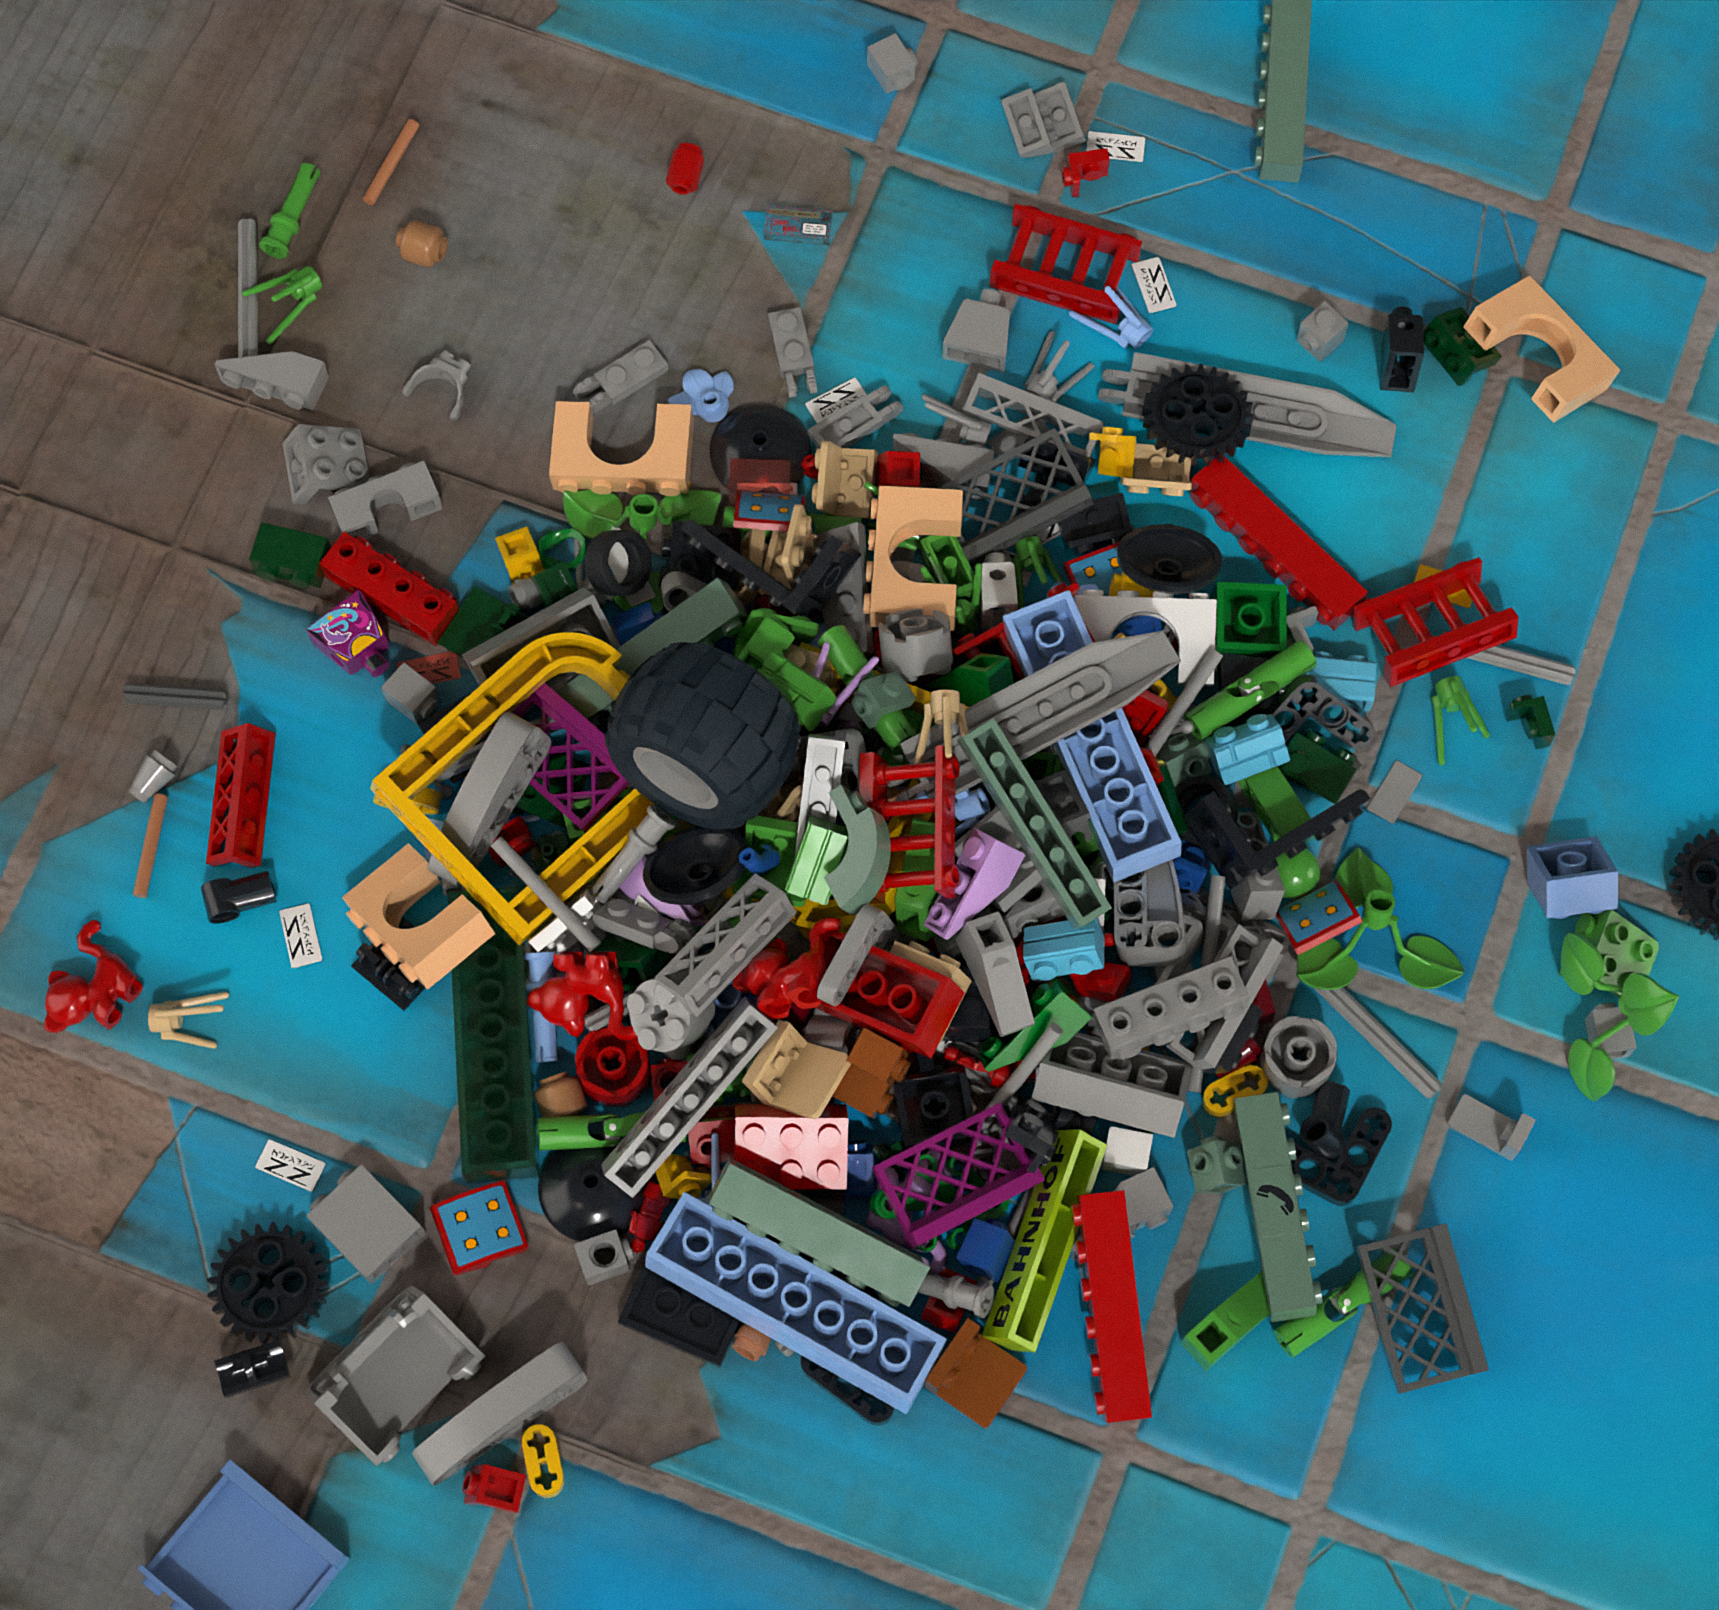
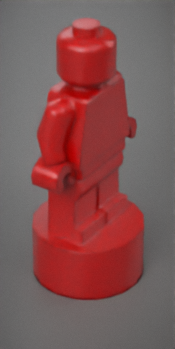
M949 1045L947 1048L945 1047L943 1051L945 1059L950 1061L957 1060L956 1063L971 1070L988 1073L989 1077L992 1078L990 1085L998 1089L1010 1077L1014 1066L1011 1063L988 1072L984 1069L980 1058L963 1050L959 1052V1049L952 1045Z
M650 1181L647 1182L642 1194L645 1198L640 1212H631L632 1218L629 1232L637 1237L632 1239L630 1248L633 1249L632 1252L637 1254L644 1251L646 1246L645 1240H655L662 1224L659 1221L666 1205L670 1206L672 1198L663 1196L659 1184Z

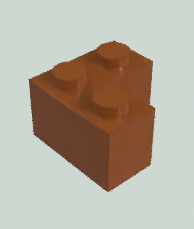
M863 1028L846 1060L851 1065L832 1096L875 1119L877 1113L884 1115L893 1099V1095L889 1094L895 1080L898 1082L903 1080L911 1065L907 1060L909 1054L900 1046Z

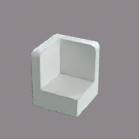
M1110 1127L1101 1169L1130 1176L1146 1171L1153 1134Z

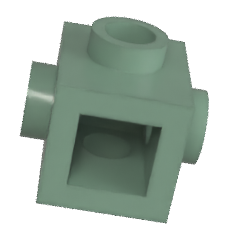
M1181 733L1173 735L1163 744L1156 755L1167 766L1174 789L1191 777L1206 776L1213 772L1208 760L1210 755L1204 740L1196 739L1191 734Z
M1212 1136L1200 1140L1201 1146L1187 1150L1190 1163L1189 1169L1193 1177L1196 1193L1219 1195L1247 1185L1243 1168V1156L1239 1150L1238 1142L1222 1141L1221 1136Z

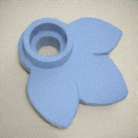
M702 369L689 370L683 377V388L685 391L670 397L668 401L669 404L691 405L693 415H699L707 422H718L727 414L729 408L728 397L734 390V382L726 371L720 372L712 378L708 372Z

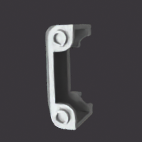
M409 1286L397 1295L327 1365L306 1388L305 1395L378 1466L382 1461L384 1463L390 1461L400 1450L401 1446L398 1443L401 1435L399 1432L451 1379L459 1380L464 1378V1380H468L474 1376L482 1365L480 1361L485 1355L422 1291L414 1286Z

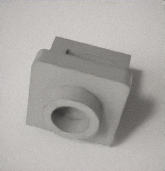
M1316 606L1307 609L1305 607H1298L1287 613V648L1301 640L1313 652L1314 648L1305 628L1315 624L1319 613Z

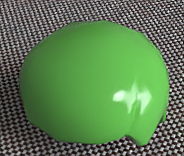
M1305 849L1291 859L1285 854L1276 860L1279 864L1277 869L1285 888L1283 898L1297 899L1315 890L1319 884L1320 867L1311 851Z

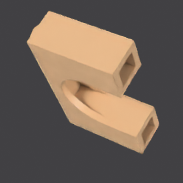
M1530 275L1476 306L1463 327L1485 351L1508 337L1518 334L1537 337L1555 350L1560 358L1562 368L1546 377L1531 398L1553 423L1605 392L1620 372V369Z
M556 401L549 478L553 490H558L562 493L568 490L576 493L577 491L591 489L592 492L601 495L610 494L611 492H626L630 495L648 492L660 493L664 496H677L680 493L689 494L694 432V415L691 405L657 404L655 435L650 449L644 456L632 463L615 465L600 460L591 451L594 416L590 402Z
M879 486L878 499L872 498L871 519H877L876 530H869L868 550L874 551V561H867L866 582H872L871 593H864L863 613L870 614V627H878L879 622L884 625L885 617L889 614L908 609H922L923 615L933 616V610L947 614L950 619V631H955L957 585L920 583L908 580L894 569L890 558L895 548L901 542L913 536L961 537L963 490Z
M408 843L346 893L342 899L350 909L345 914L356 928L360 930L364 926L363 932L375 947L382 944L383 947L380 949L393 965L400 962L401 964L398 967L411 983L418 980L428 990L490 939L495 932L481 911L463 894L427 923L410 929L398 928L405 912L440 883L437 875L428 870L426 859Z

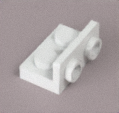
M585 887L565 905L591 931L595 927L593 924V913L603 905L595 899V896L590 894L588 887ZM554 914L530 936L528 942L537 952L545 948L547 952L558 953L566 951L578 939Z

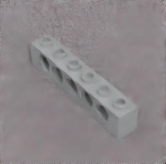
M744 996L601 1164L604 1176L633 1198L776 1031L778 1027L774 1020L762 1014L757 1005Z

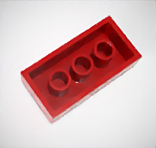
M825 932L822 937L825 945L824 959L827 969L846 936L842 932ZM872 945L841 1003L835 1007L821 1000V1004L814 1008L862 1029L866 1028L889 1041L932 1058L965 992L951 978Z

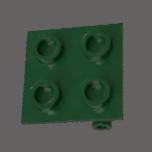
M474 586L437 644L463 658L462 654L529 617L521 613V608L516 604L510 602L507 605Z
M563 753L549 754V771L567 769V755ZM573 758V768L590 767L589 764ZM542 763L538 768L537 772L542 771ZM587 774L574 775V792H582ZM567 776L549 778V792L551 794L567 793ZM543 778L536 779L543 786ZM529 784L511 813L523 815L525 811L566 828L563 813ZM567 800L560 801L564 805H567Z

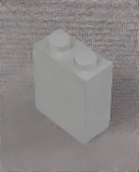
M361 1164L356 1169L350 1168L338 1179V1186L329 1195L322 1194L311 1204V1212L306 1216L372 1285L426 1233L407 1210Z

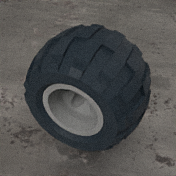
M677 642L670 643L668 647H663L654 656L651 655L632 673L613 705L608 719L605 745L612 762L621 775L652 803L694 825L710 829H736L743 826L747 819L750 820L756 817L773 800L791 773L797 755L796 749L800 739L798 733L801 728L789 701L758 670L743 660L718 648L700 643Z

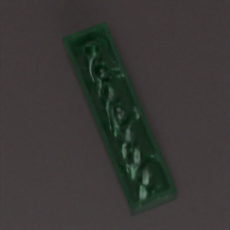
M520 886L495 888L508 903L521 892ZM467 890L448 892V906L463 894L481 911L495 932L490 939L451 970L462 1175L466 1183L540 1177L536 1133L537 1116L536 1099L534 1096L535 1081L530 1007L527 1005V996L529 994L527 990V984L529 983L528 961L525 960L527 944L524 941L519 946Z

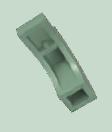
M839 785L830 791L829 794L847 827L848 848L839 866L826 875L824 879L839 907L855 916L865 904L871 902L885 880L890 863L891 841L883 815L868 807L858 791L851 792L844 786Z

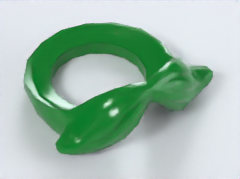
M547 529L546 534L538 540L537 546L542 566L546 568L558 562V560L545 556L544 551L546 549H552L564 540L576 539L580 542V553L573 561L565 563L569 571L576 569L583 562L588 547L583 535L575 529H563L556 532Z

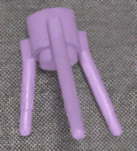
M827 642L823 644L812 675L820 680L830 649V644ZM874 656L838 695L836 702L827 714H823V719L818 725L822 727L829 725L840 706L878 663V657Z

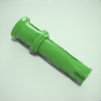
M302 163L280 212L275 213L271 217V227L268 234L259 243L261 250L274 258L285 259L289 253L287 247L292 236L298 234V219L317 178L320 176L318 168L312 173L315 167L312 164Z

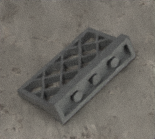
M1056 428L937 488L956 489L966 492L967 496L962 510V524L964 518L983 523L978 536L966 542L962 534L961 537H957L971 567L984 561L986 555L1000 553L1015 545L1019 540L1033 536L1094 504ZM1053 439L1058 448L1054 463L1036 458L1039 446ZM1033 449L1031 456L1025 455V453ZM1061 457L1067 467L1059 465ZM1015 458L1029 461L1023 479L1005 474L1009 461ZM1034 463L1052 468L1046 486L1028 481ZM1002 465L1000 472L994 470ZM1057 470L1071 474L1076 483L1075 486L1065 491L1051 488ZM984 474L998 477L992 495L974 490L978 477ZM1003 479L1021 484L1015 502L997 497ZM971 481L969 488L963 486ZM1026 486L1044 491L1040 504L1034 507L1020 504ZM1049 493L1056 495L1047 500ZM972 495L990 500L985 518L967 513ZM995 502L1013 507L1009 520L1003 523L990 520ZM1018 509L1025 510V512L1017 515ZM987 525L994 526L990 530L986 531Z
M1446 1223L1356 1247L1398 1394L1489 1370ZM1419 1238L1422 1239L1426 1253L1420 1265L1402 1255L1408 1242ZM1401 1243L1397 1251L1388 1247ZM1381 1249L1393 1256L1385 1274L1372 1268L1368 1255L1369 1251ZM1398 1260L1416 1270L1407 1288L1389 1278ZM1427 1263H1429L1431 1272L1425 1269ZM1421 1274L1434 1281L1436 1291L1430 1301L1413 1292ZM1375 1276L1381 1279L1378 1286L1376 1283ZM1386 1283L1404 1293L1395 1311L1382 1304L1380 1294ZM1409 1296L1427 1307L1418 1324L1400 1315ZM1438 1298L1440 1301L1441 1308L1435 1305ZM1432 1310L1445 1318L1447 1327L1441 1338L1423 1328ZM1385 1313H1387V1314H1389L1390 1316H1392V1317L1390 1318L1389 1322L1387 1321V1318H1386V1314H1385ZM1396 1320L1414 1329L1405 1348L1394 1342L1390 1331ZM1420 1333L1437 1343L1428 1361L1411 1352ZM1448 1336H1450L1452 1345L1446 1342ZM1443 1347L1455 1354L1459 1370L1446 1373L1433 1365ZM1396 1350L1402 1353L1399 1360L1397 1357ZM1408 1356L1425 1366L1418 1381L1405 1384L1401 1367ZM1430 1370L1438 1374L1437 1376L1427 1378Z

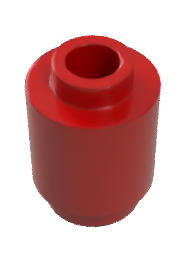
M680 143L677 149L673 151L666 176V183L673 192L687 195L698 189L705 161L702 156L703 150L699 146L692 143Z

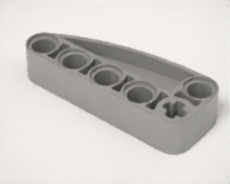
M510 711L505 712L499 718L457 793L441 829L443 835L476 869L545 759L551 746L550 737L539 727ZM431 854L428 870L457 888H462L463 886Z
M1173 859L1134 874V876L1139 877L1134 882L1124 881L1126 878L1114 882V939L1119 959L1122 963L1130 967L1175 965L1183 961L1187 954L1186 923ZM1131 908L1140 909V911L1134 915L1125 914V912ZM1174 939L1177 941L1176 944H1174L1173 946L1167 947L1161 945L1165 940Z
M564 1342L557 1343L519 1368L454 1416L415 1448L412 1455L431 1485H437L576 1392L588 1379Z

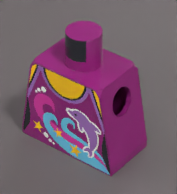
M359 590L306 628L312 644L349 675H353L365 667L371 676L375 678L382 675L389 667V663L381 655L389 648L386 635Z

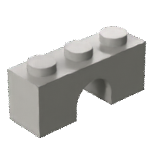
M425 461L407 463L401 466L398 471L387 475L373 476L364 484L353 488H342L333 496L328 497L341 533L345 532L352 537L359 535L364 539L379 534L375 523V515L386 504L394 503L404 507L411 521L443 509L439 494Z

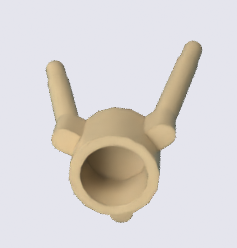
M937 690L931 692L930 703L924 704V720L914 764L923 762L932 718H934L936 724L943 725L945 756L947 758L952 756V724L958 721L961 737L969 733L965 719V704L960 703V693L958 691Z
M213 993L178 1001H164L163 1004H151L148 1011L149 1030L151 1032H161L162 1040H177L215 1049L217 1047L216 1042L175 1032V1030L182 1028L183 1016L222 1012L224 1010L223 1005H194L227 999L229 993Z

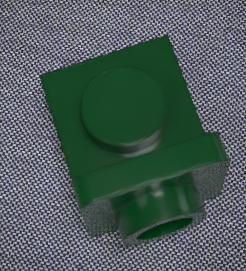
M560 560L531 575L544 603L542 605L543 609L578 591L564 560Z
M1524 695L1515 698L1505 712L1506 721L1525 718V732L1528 739L1533 738L1535 748L1550 747L1556 734L1544 696L1533 698L1532 695Z

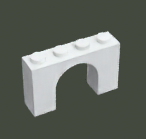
M1083 590L1082 595H1075V604L1096 642L1110 640L1116 628L1132 617L1151 616L1166 623L1175 634L1178 642V656L1181 659V662L1178 664L1177 686L1186 687L1211 649L1215 650L1217 600L1209 599V594L1189 593L1188 599L1174 598V594L1153 592V598L1139 597V592L1118 591L1117 596H1103L1104 591ZM1214 671L1203 687H1213Z

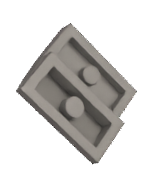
M1065 81L1037 93H1034L1032 88H1029L1001 100L1021 158L1050 154L1087 142Z

